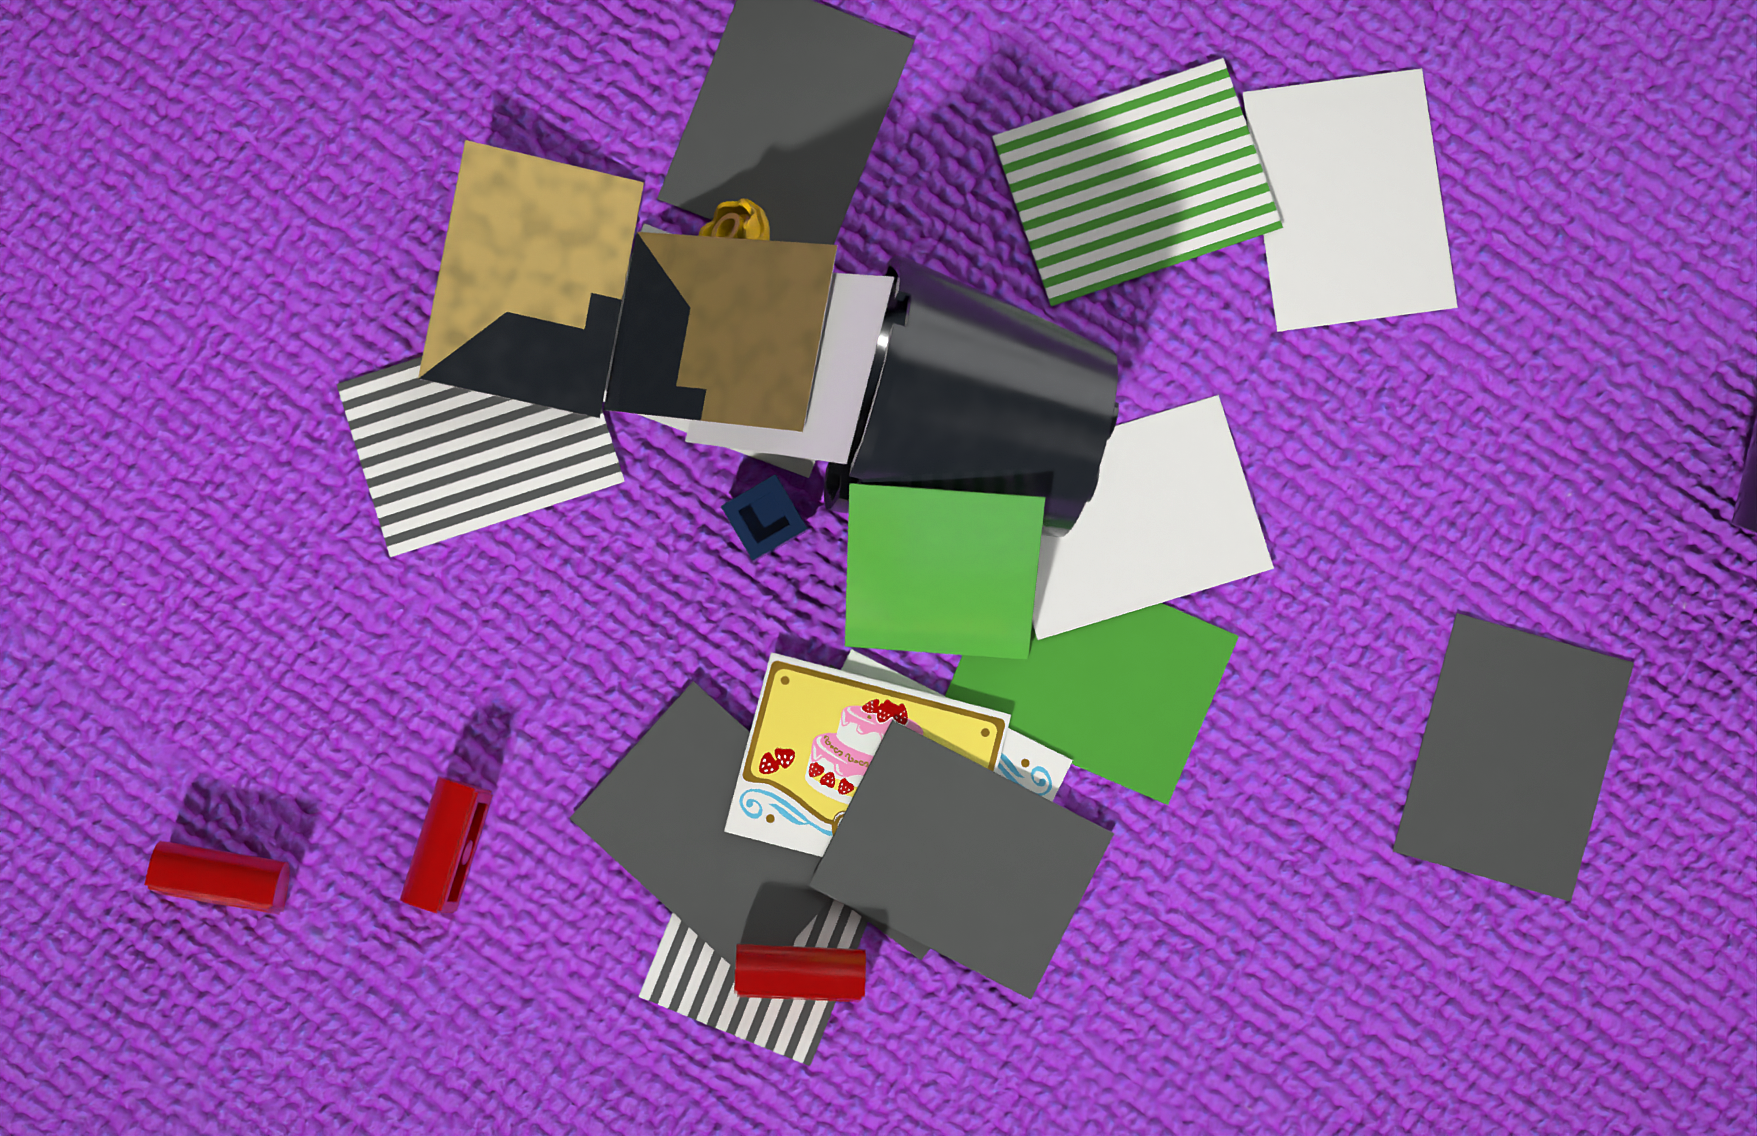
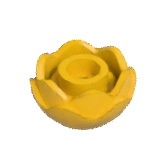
M741 198L738 201L720 203L714 212L712 221L700 229L698 236L770 241V228L764 210L751 200Z

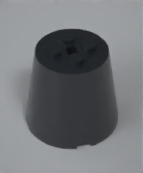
M894 255L886 264L882 276L894 277L848 461L847 464L828 463L824 482L825 507L832 511L849 513V483L1045 497L1041 535L1064 537L1073 528L1086 502H1090L1095 493L1106 443L1110 439L1117 422L1119 403L1115 402L1118 383L1116 353L1106 346L911 259Z

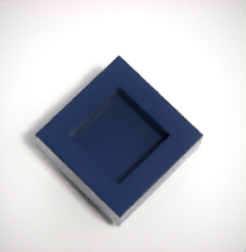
M776 474L721 505L722 510L753 563L808 531Z

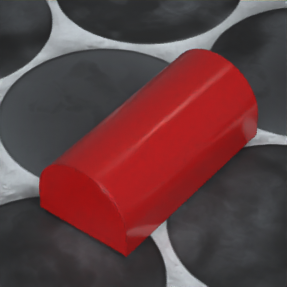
M442 776L437 777L399 898L400 901L433 913H454V911H457L493 797L492 791Z
M160 840L151 855L144 885L148 886L149 890L160 895L279 915L280 912H284L290 867L289 863L285 861Z
M736 944L734 994H737V997L859 1002L865 997V949Z

